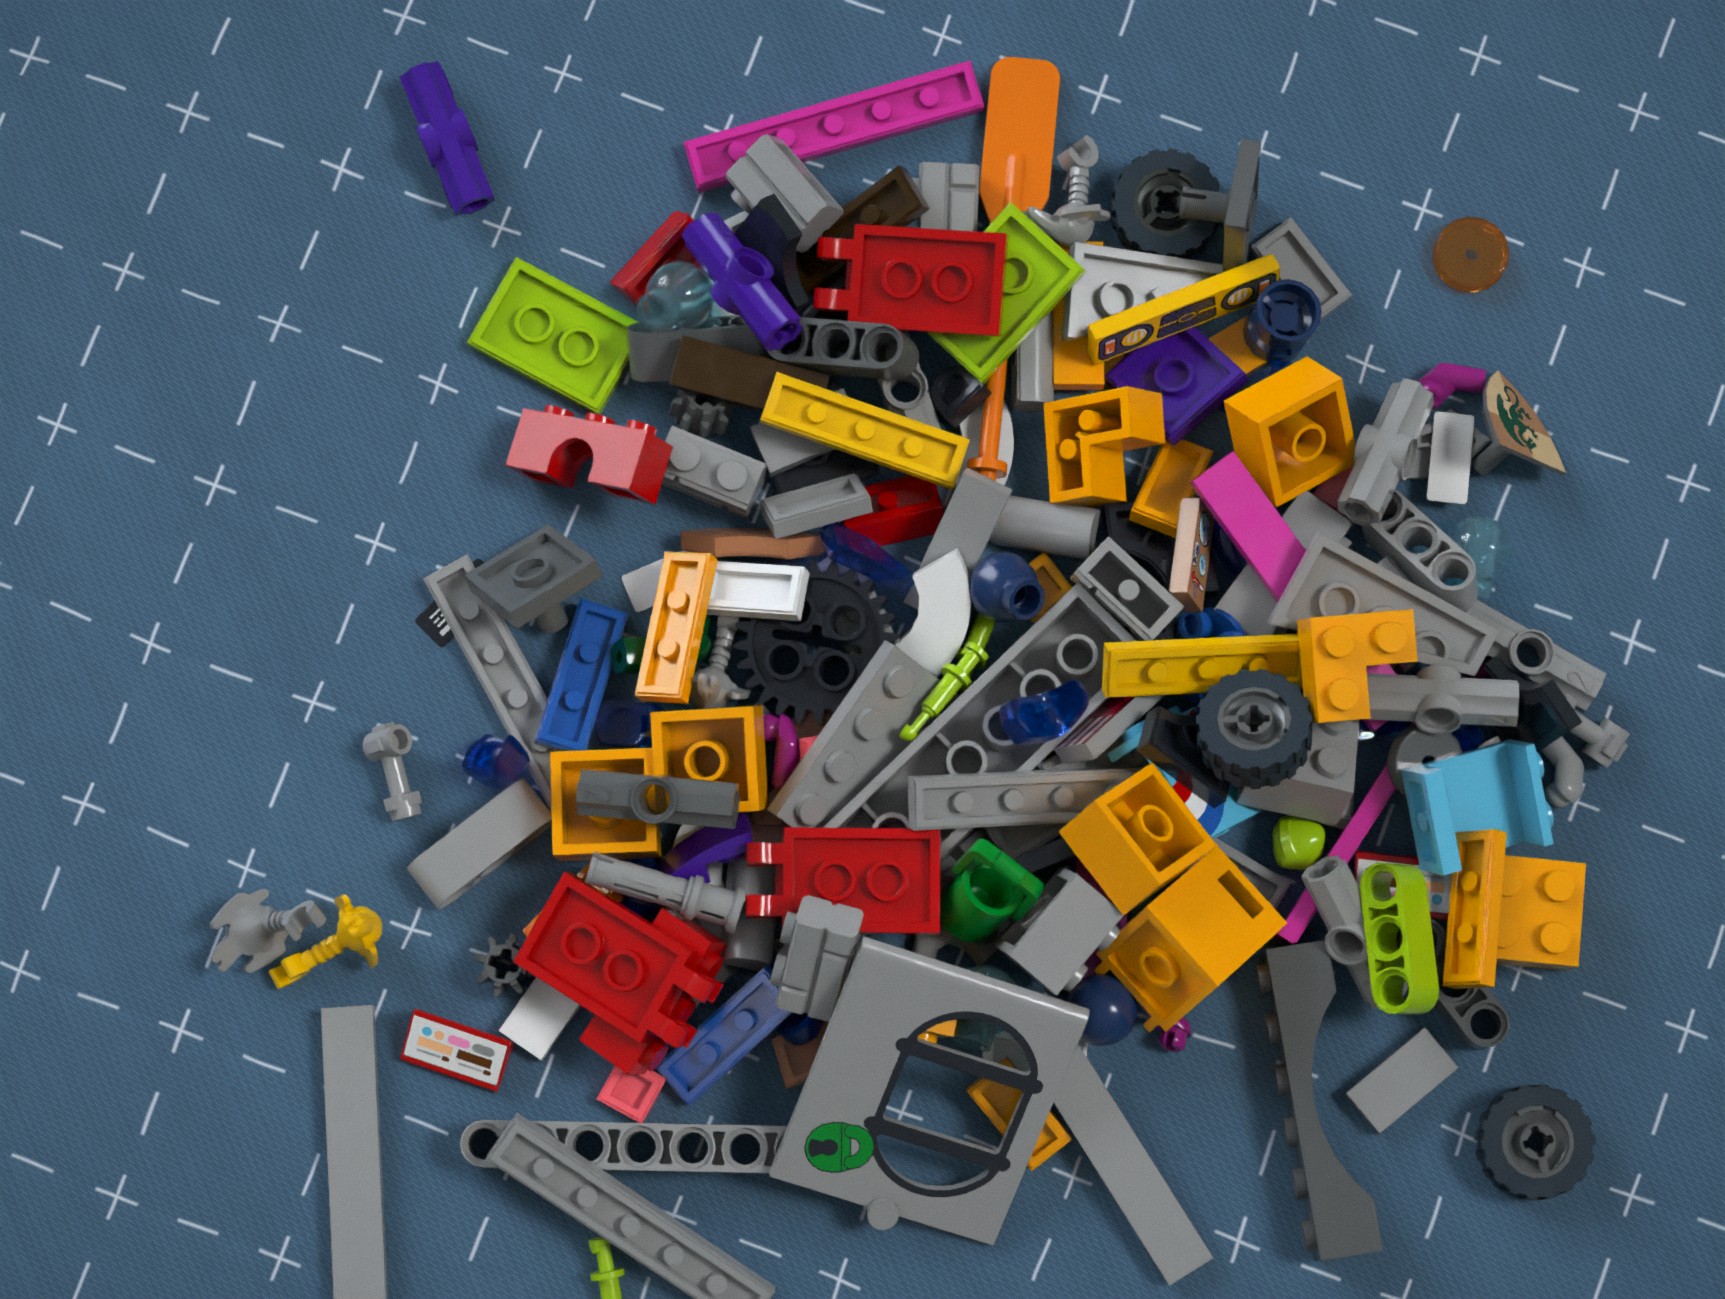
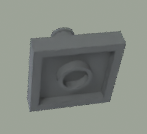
M1241 139L1232 188L1229 189L1228 193L1193 189L1188 186L1183 187L1179 218L1224 223L1223 272L1246 264L1259 197L1260 141Z
M549 524L464 575L471 592L518 629L535 619L538 629L546 634L557 632L568 623V618L561 602L603 577L597 561Z

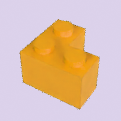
M1126 386L1043 403L1050 503L1093 508L1103 506L1104 504L1127 502L1123 452L1165 444L1162 393Z
M1413 609L1312 617L1297 620L1303 696L1307 697L1310 703L1312 723L1370 719L1366 666L1418 662Z

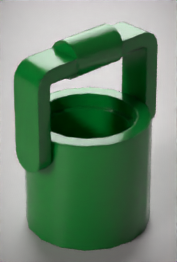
M978 839L956 862L951 870L956 876L940 892V920L942 925L956 938L965 942H981L987 940L1010 916L1018 922L1035 905L1045 888L1038 878L1006 853L999 850L989 841ZM1024 894H1026L1027 897L1022 901Z

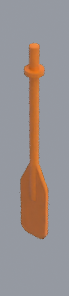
M1006 57L996 62L991 70L979 196L989 224L995 220L1010 202L1021 212L1028 211V207H1035L1043 211L1049 200L1060 86L1059 71L1049 61ZM1008 359L985 383V386L992 394L983 401L978 457L967 460V468L994 481L1007 476L1008 464L998 460Z

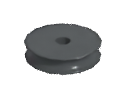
M1414 724L1401 731L1393 740L1388 752L1387 770L1392 784L1401 794L1406 796L1401 773L1402 769L1422 764L1425 756L1428 757L1430 762L1462 753L1459 741L1451 732L1447 734H1431L1420 730Z

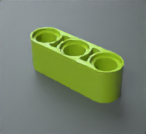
M1377 862L1370 865L1363 872L1360 879V896L1372 996L1379 1009L1386 1013L1421 1015L1429 1012L1435 1006L1439 997L1427 884L1421 871L1412 865ZM1394 877L1396 881V891L1394 896L1392 897L1390 892V883ZM1399 929L1403 936L1400 948H1398L1396 943V935ZM1405 981L1409 987V995L1406 1001L1402 994V987Z

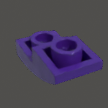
M739 812L735 829L704 827L696 831L669 851L656 865V870L688 880L690 876L696 877V875L704 877L705 883H710L709 863L715 861L720 863L735 861L747 852V842H754L747 813Z

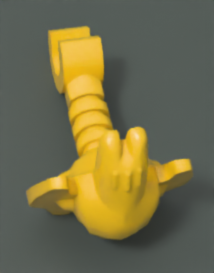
M346 894L336 897L334 902L339 909L336 935L332 934L327 939L320 941L319 944L313 945L312 949L280 961L282 965L269 970L268 972L277 989L284 988L303 978L311 969L318 966L319 963L327 962V959L330 960L336 954L339 955L345 948L364 956L370 969L377 966L378 953L375 943L383 933L381 917L367 907L352 906Z

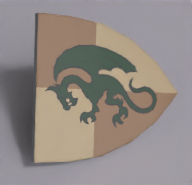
M1497 370L1485 383L1483 390L1484 410L1481 413L1492 444L1472 460L1474 468L1481 475H1486L1513 454L1563 476L1566 474V471L1549 433L1519 391Z

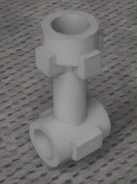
M1564 692V696L1574 709L1578 701ZM1575 710L1582 723L1570 730V732L1587 742L1582 752L1607 768L1613 760L1618 762L1628 747V744L1625 742L1630 733L1605 717L1600 725H1597Z
M394 722L373 727L372 732L367 734L363 740V751L366 757L372 762L382 761L391 796L384 799L383 802L386 812H390L392 822L422 814L419 805L422 803L420 792L410 791L401 756L410 751L412 736L405 726L395 725Z

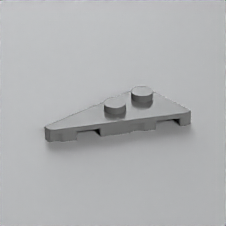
M1074 242L1069 246L1068 255L1087 272L1065 295L1062 341L1070 342L1087 336L1088 326L1093 322L1223 273V264Z

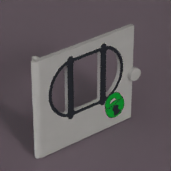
M863 937L862 941H858L854 947L855 959L770 1168L769 1175L772 1178L867 1206L868 1221L872 1227L878 1230L890 1229L896 1224L898 1217H902L994 1245L1085 1029L1090 1009L868 937ZM976 1019L986 1021L1004 1029L1019 1043L1026 1054L1029 1069L1027 1071L1017 1070L920 1039L918 1036L927 1029L950 1020ZM908 1056H915L1022 1091L997 1149H989L883 1115ZM877 1136H889L985 1166L987 1169L972 1179L953 1185L934 1186L918 1183L901 1175L887 1162L878 1146Z

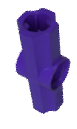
M439 61L433 63L424 62L409 68L405 74L400 76V80L419 124L416 126L417 132L432 168H437L442 181L441 184L451 208H453L456 216L472 214L484 209L488 204L495 201V198L476 154V151L479 150L463 109H458L444 69L441 68Z
M717 212L704 213L700 218L689 223L682 234L685 240L684 245L713 280L714 284L710 288V295L713 300L727 312L740 315L767 351L780 350L785 344L795 340L803 328L800 324L801 318L771 282L770 279L774 274V268L770 261L758 251L744 247Z

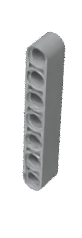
M480 1120L467 1126L460 1139L461 1153L464 1158L474 1166L498 1168L488 1160L476 1156L472 1146L473 1139L478 1132L485 1129H491L499 1139L511 1120ZM531 1121L575 1152L576 1142L580 1135L589 1131L598 1133L603 1140V1152L597 1159L590 1162L603 1171L769 1174L787 1126ZM645 1132L650 1134L655 1140L656 1150L651 1159L639 1163L631 1159L627 1146L632 1136ZM696 1133L706 1139L708 1152L702 1161L691 1164L682 1159L679 1146L685 1136ZM748 1134L757 1138L761 1150L756 1161L743 1165L737 1163L732 1157L731 1146L737 1137Z

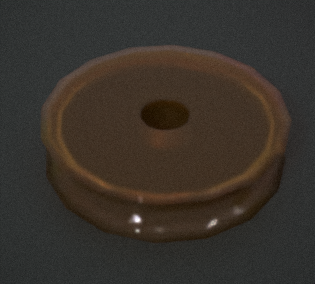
M1465 217L1454 220L1442 230L1434 244L1432 260L1436 273L1446 285L1460 292L1476 293L1487 290L1499 281L1508 265L1509 247L1505 236L1496 225L1483 218ZM1465 251H1475L1477 254V259H1467L1465 256Z

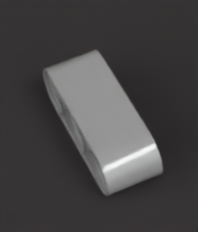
M1395 489L1384 513L1392 515L1393 518L1387 521H1380V523H1372L1369 527L1361 525L1363 538L1383 558L1389 555L1411 583L1464 612L1469 610L1475 604L1478 596L1475 562L1468 553ZM1414 546L1429 548L1425 552L1418 554L1408 551ZM1450 578L1464 580L1463 583L1456 586H1449L1443 583Z
M525 778L520 779L410 863L407 871L436 909L440 910L458 899L552 825V812Z

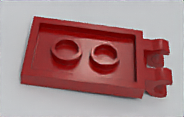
M855 224L854 239L818 237L817 258L826 261H847L845 290L815 288L813 308L819 311L848 312V321L883 323L894 326L901 331L1001 337L1009 235L1006 233Z
M784 827L783 843L747 842V867L776 866L775 895H746L747 919L783 918V929L787 912L797 914L802 898L810 895L831 901L832 905L839 903L861 909L864 916L859 934H940V829L913 831L910 828Z
M564 872L513 962L639 1043H647L651 1034L654 1033L677 1049L680 1046L688 1048L698 1030L671 1014L684 992H687L703 1003L707 1000L714 1003L724 985L708 974L691 967L698 954L697 951L594 886L584 884L585 881L573 873Z

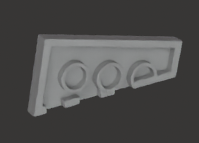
M1316 532L1267 621V623L1298 630V619L1413 609L1418 662L1429 665L1449 666L1460 673L1472 676L1476 675L1500 632L1498 629L1319 532Z
M885 640L767 810L790 827L823 828L912 742L899 738V735L907 724L911 726L922 713L921 704L940 680L898 647ZM956 693L938 716H940L960 695ZM937 717L929 718V719L924 723V725L920 728V730L917 732V733H918V736H919Z

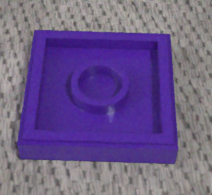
M1195 326L1133 350L1104 376L1106 384L1111 389L1129 386L1162 393L1165 440L1172 447L1248 381L1245 372Z

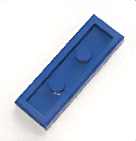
M580 598L534 744L555 751H582L587 749L612 669L610 650L614 643L621 639L629 613Z
M769 965L759 971L697 1028L698 1031L688 1048L680 1046L678 1049L675 1048L656 1067L657 1071L666 1078V1081L687 1106L696 1102L794 1013L779 1009L775 1004L779 987L770 984L773 969Z

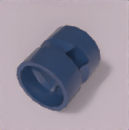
M1291 279L1278 280L1265 287L1244 322V339L1250 351L1271 365L1286 364L1296 358L1320 324L1322 310L1318 297L1311 288L1302 282Z

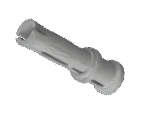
M595 851L584 883L680 911L679 916H682L683 920L691 922L694 918L725 926V931L734 934L746 894V889L738 887L736 891L705 883L704 877L696 875V877L690 876L688 880L634 863L614 859Z

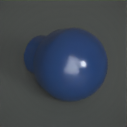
M1009 552L991 554L983 558L971 572L969 578L971 603L977 612L988 620L1005 623L1014 622L1019 619L1028 620L1036 616L1044 605L1045 592L1039 584L1037 574L1030 564L1019 555Z
M1111 970L1105 974H1096L1083 979L1070 991L1066 1001L1090 1009L1087 1024L1080 1040L1090 1045L1110 1046L1120 1042L1131 1032L1137 1019V999Z

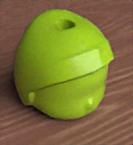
M1291 815L1279 818L1272 832L1273 854L1277 865L1287 869L1306 870L1307 867L1316 864L1322 857L1325 847V831L1318 821Z

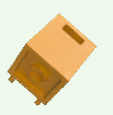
M1217 845L1134 917L1105 950H1099L1096 953L1103 962L1094 971L1096 974H1105L1111 970L1152 1016L1143 1024L1148 1032H1151L1157 1025H1160L1167 1032L1280 931L1287 922Z

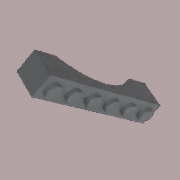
M1325 940L1266 949L1261 953L1262 962L1255 963L1259 993H1268L1271 1013L1264 1014L1267 1041L1269 1045L1277 1044L1280 1065L1273 1066L1275 1088L1278 1097L1286 1095L1290 1115L1282 1117L1284 1139L1287 1148L1295 1147L1299 1168L1291 1169L1293 1191L1296 1200L1304 1199L1308 1220L1300 1221L1302 1242L1305 1252H1314L1315 1261L1383 1251L1374 1198L1352 1179L1335 1157L1322 1131L1314 1103L1312 1064L1315 1040L1324 1013L1337 991L1331 957L1326 951Z

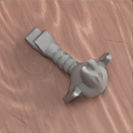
M1088 135L1057 156L1061 167L1069 173L1070 189L1068 204L1061 206L1053 215L1035 207H1028V211H1022L1056 244L1068 248L1074 242L1085 243L1093 233L1095 221H1107L1110 219V212L1102 210L1100 204L1088 205L1089 168L1096 164L1099 154L1097 145Z
M718 616V630L716 640L712 644L713 648L707 662L708 666L694 672L689 698L698 709L723 708L729 700L749 698L751 690L737 687L724 672L727 669L731 656L730 652L733 648L732 643L735 633L737 634L738 632L735 624L736 622H741L742 617Z
M260 889L250 894L237 893L223 905L210 922V928L219 929L225 925L226 935L215 948L211 961L218 963V971L225 972L242 954L249 955L250 958L243 965L242 969L246 973H252L270 964L285 953L284 941L288 934L294 941H297L301 938V932L305 927L314 923L319 928L325 923L326 917L313 900L305 901L295 906L292 910L277 911L271 906L259 905L269 896L267 889Z

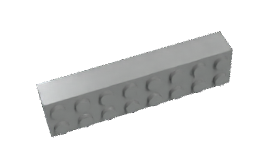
M1078 582L823 828H909L908 776L1034 771L1040 763L1048 760L1055 753L1054 748L1109 699L1105 698L1102 692L1104 643L1136 640ZM978 827L940 829V863ZM859 934L857 942L861 941L867 934Z

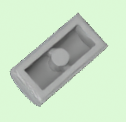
M1053 309L1010 355V408L1012 412L1044 411L1043 403L1054 401Z
M1010 495L992 533L990 543L995 546L1086 560L1094 550L1101 511L1094 508L1069 504H1052L1050 501Z
M747 858L737 859L728 863L725 888L736 891L738 887L746 889V894L734 934L727 933L725 926H721L720 939L727 943L720 955L724 959L723 964L755 971H761L768 965L771 968L773 967L777 918L747 919L746 895H775L776 866L747 867Z

